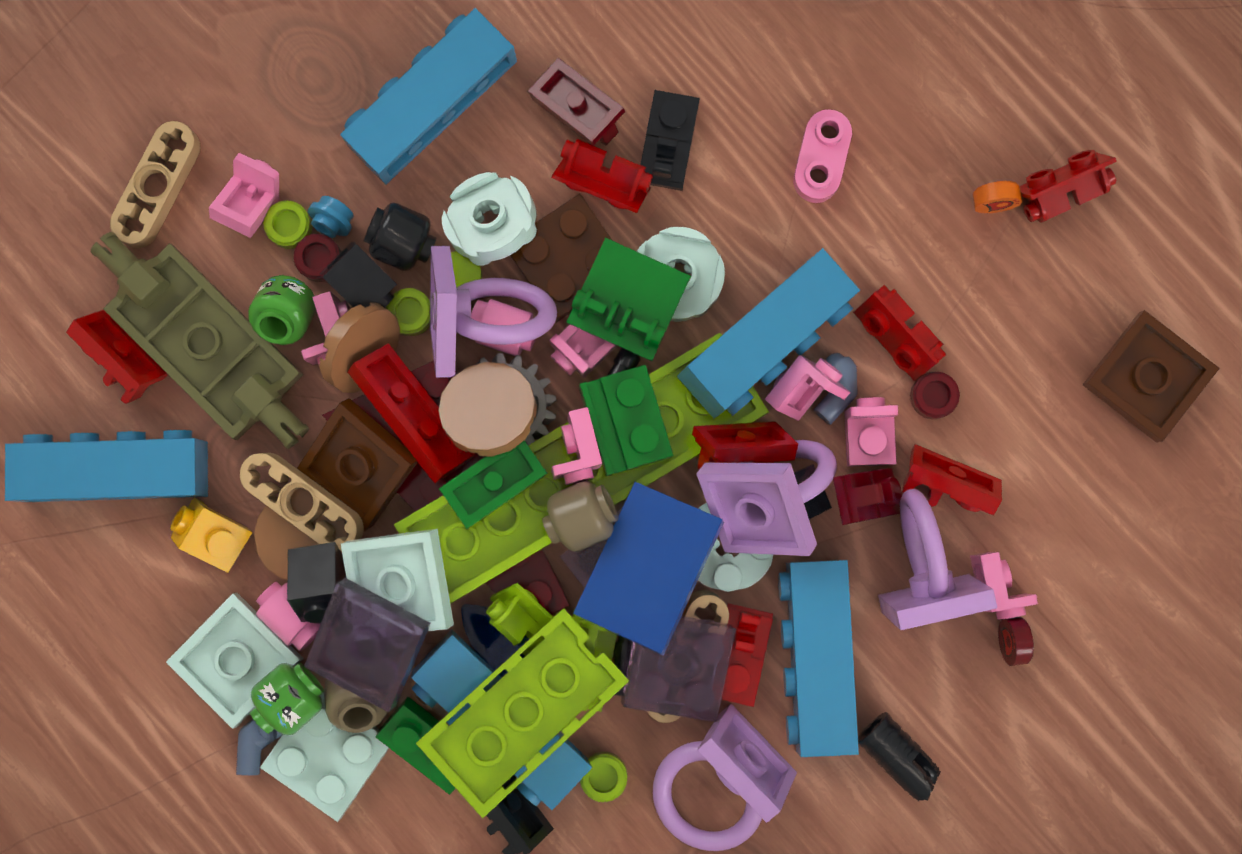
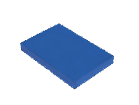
M634 482L618 516L619 519L614 525L612 535L608 538L573 614L664 656L724 521L719 517L638 482Z

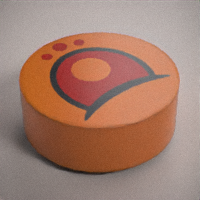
M997 181L978 187L973 192L975 211L978 213H997L1019 206L1022 203L1020 185L1013 181Z

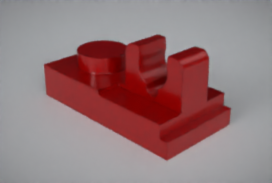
M104 309L74 319L66 331L86 355L107 370L103 377V383L107 387L119 382L126 389L120 399L125 404L141 398L149 385L165 379L168 375Z
M776 421L694 426L692 431L696 443L701 447L697 465L698 470H700L704 463H775L794 461L799 445Z
M914 444L910 455L909 472L903 482V493L924 484L929 486L930 489L927 500L931 507L936 506L942 494L946 493L966 510L972 512H979L981 510L993 516L995 515L1002 502L1001 479Z
M727 603L729 620L718 642L707 696L754 707L773 622V613Z

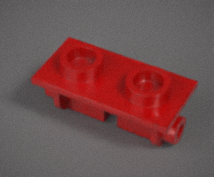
M567 139L560 155L563 159L551 178L566 184L572 190L586 192L608 201L609 204L616 208L638 213L651 187L649 186L653 178L652 174L646 172L647 167L616 155L609 169L603 166L607 151L583 142L580 139H577L575 142Z
M1086 150L1069 157L1067 160L1068 164L1054 171L1053 169L1040 170L1026 177L1027 183L1020 186L1021 197L1027 198L1029 204L1024 205V213L1030 222L1038 220L1042 223L1070 210L1071 206L1066 194L1072 191L1075 203L1078 205L1110 192V186L1116 184V177L1111 168L1105 167L1117 162L1116 157L1095 152V150Z
M883 285L853 312L862 322L865 330L881 343L893 357L896 365L905 371L913 381H916L934 367L946 355L941 348L944 345L943 342L931 332L922 320L912 329L905 324L915 312L899 296L895 289L890 291Z

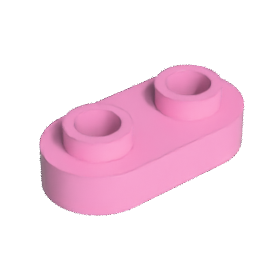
M822 110L814 114L810 118L804 132L793 183L798 195L808 202L820 203L830 199L837 191L841 182L852 137V128L849 120L836 110ZM832 126L835 128L837 136L831 139L826 138L822 135L821 128ZM815 169L822 170L826 174V181L822 183L813 181L810 172Z

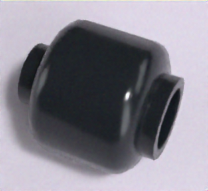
M393 202L388 204L384 210L377 207L363 241L370 244L369 253L371 257L402 271H408L414 267L417 260L424 263L427 262L431 254V246H434L436 237L429 235L431 224L427 216Z

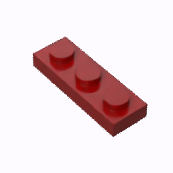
M389 343L354 362L347 373L435 484L469 462L475 455V453L465 452L457 448L442 428L438 405Z

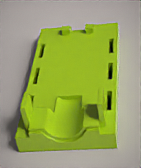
M564 608L416 742L418 747L482 819L629 682L604 652L594 657L583 645L590 638L589 635ZM541 636L543 640L522 658L520 654ZM505 669L507 673L485 692L483 688ZM595 698H597V699L599 700V701H598L587 713H585L579 720H578L577 718H575V717H576L582 710H584ZM469 703L470 707L448 726L446 722L463 706ZM561 732L563 735L541 754L539 751ZM525 766L527 769L504 789L502 785L519 769Z

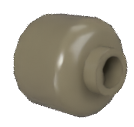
M583 480L550 496L547 502L549 515L543 517L542 521L547 535L554 544L562 542L568 550L580 552L608 539L613 532V522L619 518L607 489L603 485L596 487L590 481Z
M350 661L337 666L326 678L324 688L325 712L330 723L336 728L347 732L360 733L370 730L381 723L387 714L388 693L385 677L379 668L365 661Z

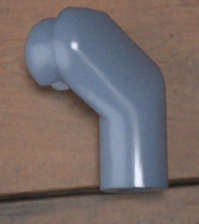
M840 353L829 355L826 361L843 374L838 382L851 393L843 400L829 392L814 409V412L829 425L848 407L858 393L857 366L850 357H844Z
M253 719L244 725L238 733L236 775H260L261 750L275 739L281 737L282 734L275 729L270 734L266 733Z

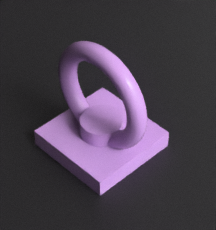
M431 246L430 334L436 377L455 376L456 332L475 341L507 345L528 342L539 338L554 325L557 318L555 302L541 288L524 281L509 278L478 279L456 287L450 246ZM490 296L516 298L533 305L538 310V315L521 324H486L471 318V301Z
M795 440L799 444L795 458L813 460L818 464L815 472L800 484H797L791 463H704L696 474L710 513L724 521L719 533L724 552L810 556L817 546V542L804 503L819 495L832 482L837 470V461L833 452L825 445L815 441Z
M909 489L905 491L900 500V518L904 542L914 576L909 579L910 588L878 595L882 614L900 630H905L996 609L997 603L993 588L970 574L953 578L952 571L947 568L942 538L928 500L919 490Z
M730 704L718 714L703 741L687 743L676 748L660 763L653 782L654 806L663 825L683 843L706 851L728 850L749 839L759 827L762 819L767 823L781 811L797 772L747 719ZM695 761H708L715 768L722 783L730 791L740 795L746 801L745 810L740 820L734 826L722 831L701 830L685 821L676 810L671 793L673 780L681 768Z

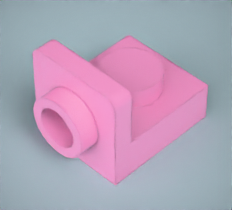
M882 397L856 399L857 407H850L844 411L847 467L897 464L894 417L898 415V405L885 406V398Z
M588 407L569 411L567 417L569 424L561 426L567 454L576 453L578 458L575 461L552 466L553 479L564 477L566 485L593 479L592 470L599 469L602 465Z
M999 552L970 555L974 578L994 589L997 608L985 612H996L997 619L1015 618L1026 615L1025 606L1038 604L1036 594L1024 593L1008 596L1007 588L1012 587L1011 571L1007 561L1000 559Z

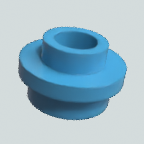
M322 196L319 202H313L308 208V214L313 219L311 224L321 234L335 238L336 235L347 236L351 231L352 225L350 222L354 215L339 200L330 196Z

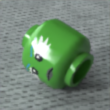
M279 275L269 278L262 283L248 309V319L253 330L270 343L287 345L297 342L305 335L316 313V307L312 298L314 294L304 282L295 277Z
M281 663L252 688L251 700L255 708L250 712V715L256 724L268 734L275 729L283 735H293L321 711L322 699L320 695L324 692V688L314 674L302 663H298L295 667L288 663Z

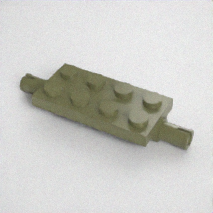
M114 232L106 233L100 238L112 250V253L97 242L92 246L91 253L118 278L117 284L119 289L117 295L103 309L232 439L238 441L258 421H261L283 443L286 449H290L299 442L287 429V426L297 436L300 435L302 438L305 436L309 427L303 424L281 402L282 396L303 374L272 343L261 338L253 330L249 320L175 246L169 243L156 257L149 260L138 259L118 239Z

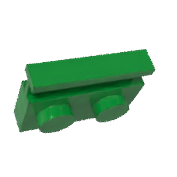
M646 365L579 384L578 387L584 407H588L606 477L674 456Z

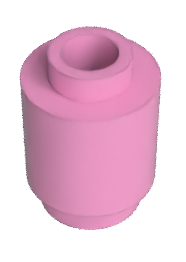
M490 299L488 303L477 300L472 310L471 318L492 325H515L533 319V313ZM535 339L507 345L489 344L476 341V343L512 356H520L523 349L531 351Z
M277 581L274 582L256 600L261 606L256 616L288 647L293 644L299 651H302L327 626L326 622L310 623L300 621L287 601V583L281 586Z

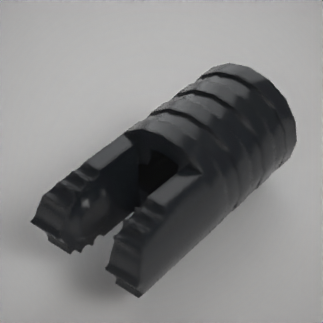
M887 712L882 713L861 732L858 737V744L913 799L928 801L931 795L930 792L934 789L932 784L935 785L937 777L941 773L939 767L936 766V763L932 762V759L911 739L907 732L902 730V727Z

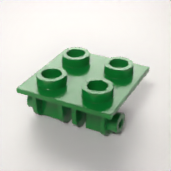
M605 237L582 289H579L571 305L573 309L566 323L649 361H653L691 276Z

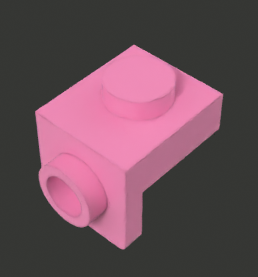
M238 153L233 160L234 175L209 206L210 219L251 238L264 221L269 208L279 201V173L264 161L254 160Z
M331 291L312 297L325 337L336 321L351 309L347 301L340 302L339 298ZM324 343L306 348L301 353L306 362L312 365H319L320 358L325 360L328 349L323 347Z
M569 325L560 335L555 334L549 340L551 346L556 350L551 355V358L568 375L577 371L583 378L616 347V345L572 325Z
M799 355L790 368L779 375L773 389L765 400L777 411L799 421L824 389L843 400L851 392L838 382L843 374L826 360L820 358L817 363H814Z

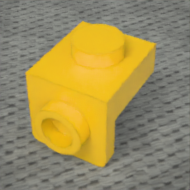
M193 498L188 507L184 505L179 509L170 527V530L173 531L171 539L178 549L229 573L253 533L246 526L208 508L203 501L197 498Z

